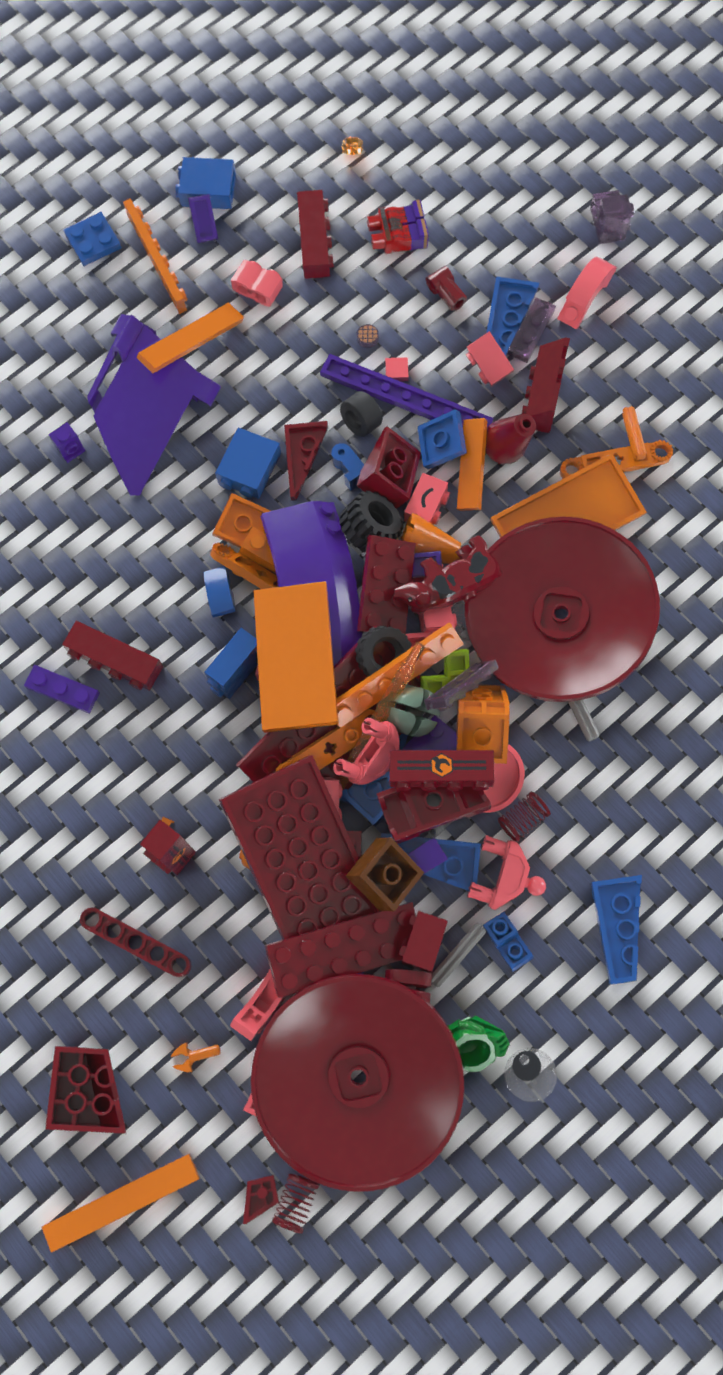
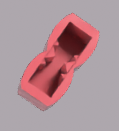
M243 260L231 279L234 291L245 297L252 298L267 307L272 305L283 287L282 278L279 273L274 270L262 269L255 261Z

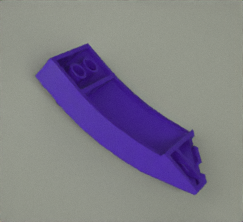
M310 501L262 513L260 517L271 550L278 586L284 587L323 581L327 583L333 662L335 665L361 639L362 632L357 631L360 604L353 564L345 534L341 530L342 526L339 523L334 502Z

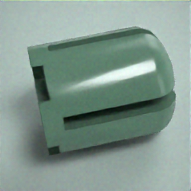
M408 684L403 685L379 701L376 706V711L380 713L382 721L393 723L398 732L412 737L427 735L436 727L438 722L423 718L424 713L440 717L441 711L439 701L432 692ZM396 704L406 706L405 711L395 708Z

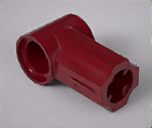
M443 266L425 278L429 290L434 295L438 294L451 311H457L467 301V296L455 283L453 274L448 267Z

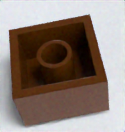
M391 837L376 838L346 877L379 911L394 912L424 874V871Z

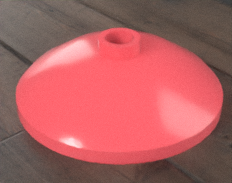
M509 744L507 764L494 763V785L489 787L488 790H484L485 795L491 802V809L484 813L504 809L516 799L522 789L525 777L524 765L518 752Z

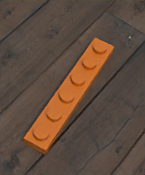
M131 198L123 201L126 214L178 313L181 314L187 311L185 302L188 301L183 288L179 289L177 287L179 282L174 271L169 272L168 268L170 265L166 256L160 255L159 251H161L157 239L151 238L152 231L148 222L143 223L142 218L144 216L140 207L134 206Z
M447 623L336 698L339 723L337 725L341 728L464 645L451 623Z

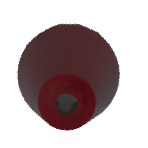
M519 414L491 423L487 427L486 454L498 464H512L518 461L524 455L536 430L535 420L528 414Z

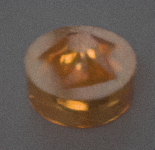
M358 137L345 138L342 141L343 153L348 155L361 153L363 151V141Z

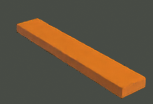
M227 303L140 351L137 359L152 373H155L242 323L244 316L230 303Z
M190 1153L41 1226L51 1253L199 1180L200 1177Z

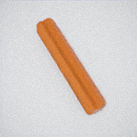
M632 406L629 408L624 407L622 415L633 458L637 461L640 459L644 460L647 452L635 408Z

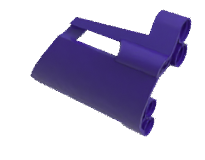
M120 314L110 333L111 336L114 337L115 335L116 338L87 399L95 413L93 416L103 441L130 496H137L141 494L191 398L196 402L199 400L211 407L221 387L213 380L196 371L182 357L152 373L137 359V355L140 351L161 339L156 335L155 330L141 323L132 314ZM119 353L122 363L104 397H102L98 389L116 355Z

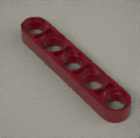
M91 907L81 913L80 923L86 930L161 970L179 978L185 977L191 971V961L186 955L99 909ZM95 912L99 916V921L95 926L90 927L86 923V917L88 914ZM112 924H118L121 930L120 934L115 938H110L107 934L108 927ZM139 935L142 938V945L140 948L133 950L129 946V940L132 936ZM155 947H161L164 950V957L160 961H154L151 958V951ZM178 958H182L186 962V969L181 973H176L173 970V962Z

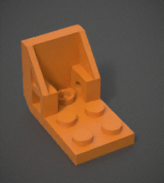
M459 684L456 687L458 704L456 750H494V763L507 764L510 707L505 685Z

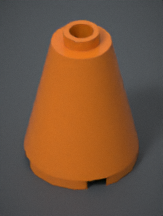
M411 513L401 536L402 541L416 543L415 553L441 551L443 564H450L460 560L455 551L461 548V542L419 515Z

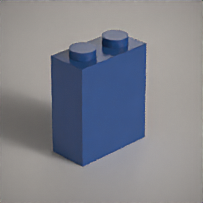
M183 157L182 166L178 167L180 182L176 184L175 189L176 197L180 199L181 207H190L188 201L190 197L209 194L212 208L232 209L236 179L234 159Z
M238 427L215 472L217 482L224 489L231 490L232 488L239 491L245 497L259 499L281 455L280 443Z
M240 628L204 671L208 679L207 683L211 686L210 690L221 698L224 695L230 699L258 665L256 638L243 628Z

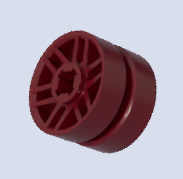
M400 969L385 970V978L410 988L430 1003L431 993L420 991L419 989L431 987L432 973Z

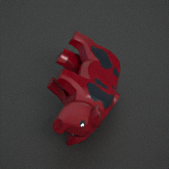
M478 535L469 540L470 546L465 545L455 551L461 560L454 561L444 568L441 564L434 561L433 558L422 561L420 565L424 568L426 579L423 582H410L396 587L393 599L404 601L411 607V611L414 613L448 607L461 600H464L466 603L476 598L478 592L490 587L496 578L502 575L497 560L488 552L486 542Z

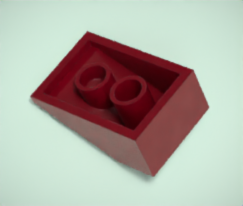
M386 426L361 470L357 487L364 492L379 493V495L386 497L389 502H392L397 509L410 499L421 452Z

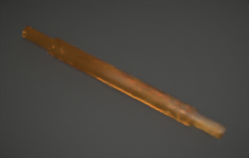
M416 642L406 661L401 663L371 716L375 721L381 723L389 717L391 707L394 708L397 703L394 700L403 692L415 671L414 666L425 648L423 644ZM362 732L347 759L348 762L353 763L357 759L372 735ZM340 776L339 784H341L342 790H344L349 779Z

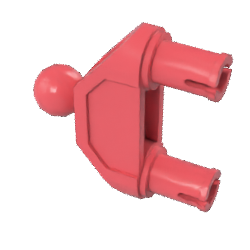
M372 718L365 719L364 721L371 725L362 723V732L372 735V737L353 763L344 759H338L336 762L342 764V766L334 764V773L347 777L350 782L357 785L368 784L385 775L388 769H390V750H399V735L393 723L388 721L380 723Z
M485 835L481 850L502 856L503 859L496 887L490 889L471 882L467 897L485 902L491 909L497 910L523 893L524 888H527L528 892L534 896L542 895L546 890V882L540 876L527 878L530 867L520 845L513 840L504 842Z

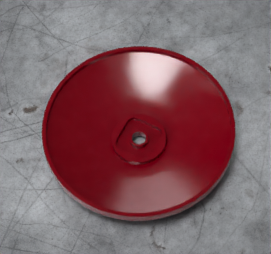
M565 516L535 520L513 529L498 539L488 549L490 555L497 560L502 575L496 578L490 587L478 592L476 598L465 603V621L470 642L478 658L487 670L507 687L520 694L544 701L571 702L584 700L600 695L619 685L645 659L653 644L658 628L660 596L657 582L648 562L633 543L610 527L588 519ZM558 609H564L568 612V616L564 619H558L554 614Z
M348 974L320 980L305 987L288 999L273 1015L259 1039L254 1054L251 1071V1095L257 1120L265 1137L277 1154L290 1167L308 1179L330 1188L354 1192L374 1191L392 1187L409 1180L429 1166L443 1151L456 1129L461 1114L464 1097V1072L461 1055L451 1030L436 1009L423 997L410 988L387 978L374 975ZM361 1070L365 1073L366 1079L361 1083L355 1082L351 1077L352 1072Z

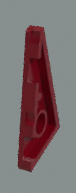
M328 421L284 425L291 501L298 499L328 430Z

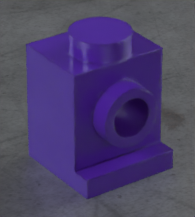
M68 422L48 434L54 446L67 463L86 451Z

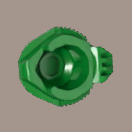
M478 1016L467 1017L461 1021L458 1019L448 1026L457 1043L462 1065L465 1071L468 1072L482 1071L496 1060V1056H505L510 1046L507 1036L502 1029Z

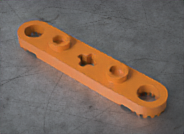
M665 440L644 443L647 452L646 458L638 461L633 458L631 446L581 455L580 457L565 459L560 468V475L564 479L569 476L566 467L574 466L579 471L611 453L617 460H622L619 466L623 472L664 465L670 461L673 455V448ZM658 448L664 449L667 456L658 457L655 450Z
M215 543L210 552L211 557L230 569L236 576L246 579L260 589L279 587L277 576L241 553H236L230 546L227 547V544L225 546L224 543Z
M372 709L366 710L341 728L339 726L293 755L289 760L280 764L276 771L308 755H313L319 770H321L371 737L372 735L362 732V723H364L368 715H373L375 721L383 722L380 713ZM327 742L334 744L331 748L333 751L331 754L324 752Z

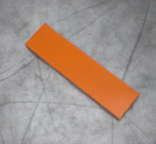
M485 418L463 420L467 453L460 458L457 509L459 511L481 510L488 422Z

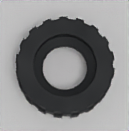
M387 626L373 627L368 632H364L361 639L358 640L355 658L359 664V669L366 676H370L384 667L377 664L373 658V650L378 643L383 641L391 643L395 649L394 659L409 650L412 645L408 641L406 634L401 633L399 629Z

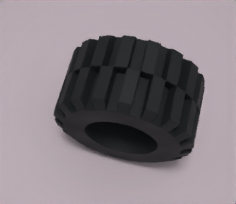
M371 491L360 492L341 512V519L339 520L342 526L341 530L346 535V539L363 553L367 549L368 536L375 535L398 539L403 533L404 527L402 517L399 516L400 513L393 503L389 502L386 497L379 495V493H372Z

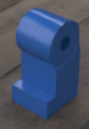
M339 443L332 448V461L337 469L344 472L345 485L352 491L357 487L364 464L347 444Z

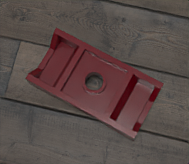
M393 787L377 793V799L391 836L397 844L418 837L420 833L460 818H469L491 809V802L484 791L473 790V787H463L462 790L458 791L447 790V787H437L436 790L432 791L421 790V787H411L410 790L399 791ZM431 794H436L441 798V803L438 806L432 807L428 805L427 797Z

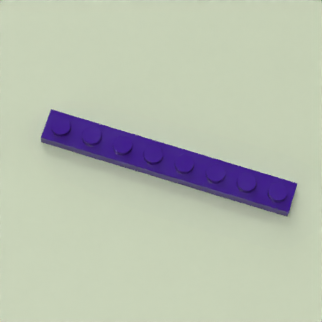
M332 354L328 355L320 371L321 377L356 391H363L371 397L429 420H433L455 409L461 414L462 426L463 420L485 418L488 420L487 427L494 420L492 417Z

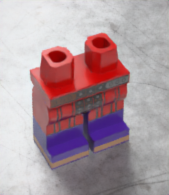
M421 200L412 201V205L389 207L386 209L385 207L378 208V215L367 217L368 231L380 230V233L371 234L372 249L384 248L385 254H391L392 251L400 252L428 248L429 233Z

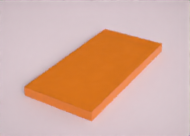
M611 453L492 516L490 521L501 538L506 533L526 523L544 518L564 516L592 520L616 531L644 516L647 512L614 455Z
M326 581L253 590L262 731L267 733L339 724Z

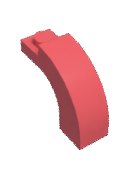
M594 257L574 282L557 319L578 329L596 295L602 288L608 286L617 266L600 257Z
M270 969L255 994L230 1024V1027L250 1041L263 1030L286 998V996L277 997Z

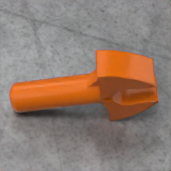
M184 1043L170 1057L183 1054L184 1056H189V1058L183 1064L172 1067L184 1072H193L192 1065L195 1061L220 1055L221 1049L219 1045H213L192 1051L188 1049V1044Z

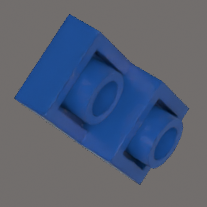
M222 566L203 572L206 593L213 618L235 612L234 594L230 588L227 568Z
M505 912L500 913L483 924L490 939L512 972L533 959V954L523 942L517 929Z

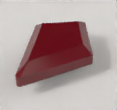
M274 1175L247 1181L244 1225L278 1204L279 1197Z

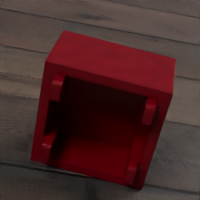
M418 911L417 916L412 915L409 924L413 926L407 947L401 946L399 955L403 956L402 965L431 973L448 921Z

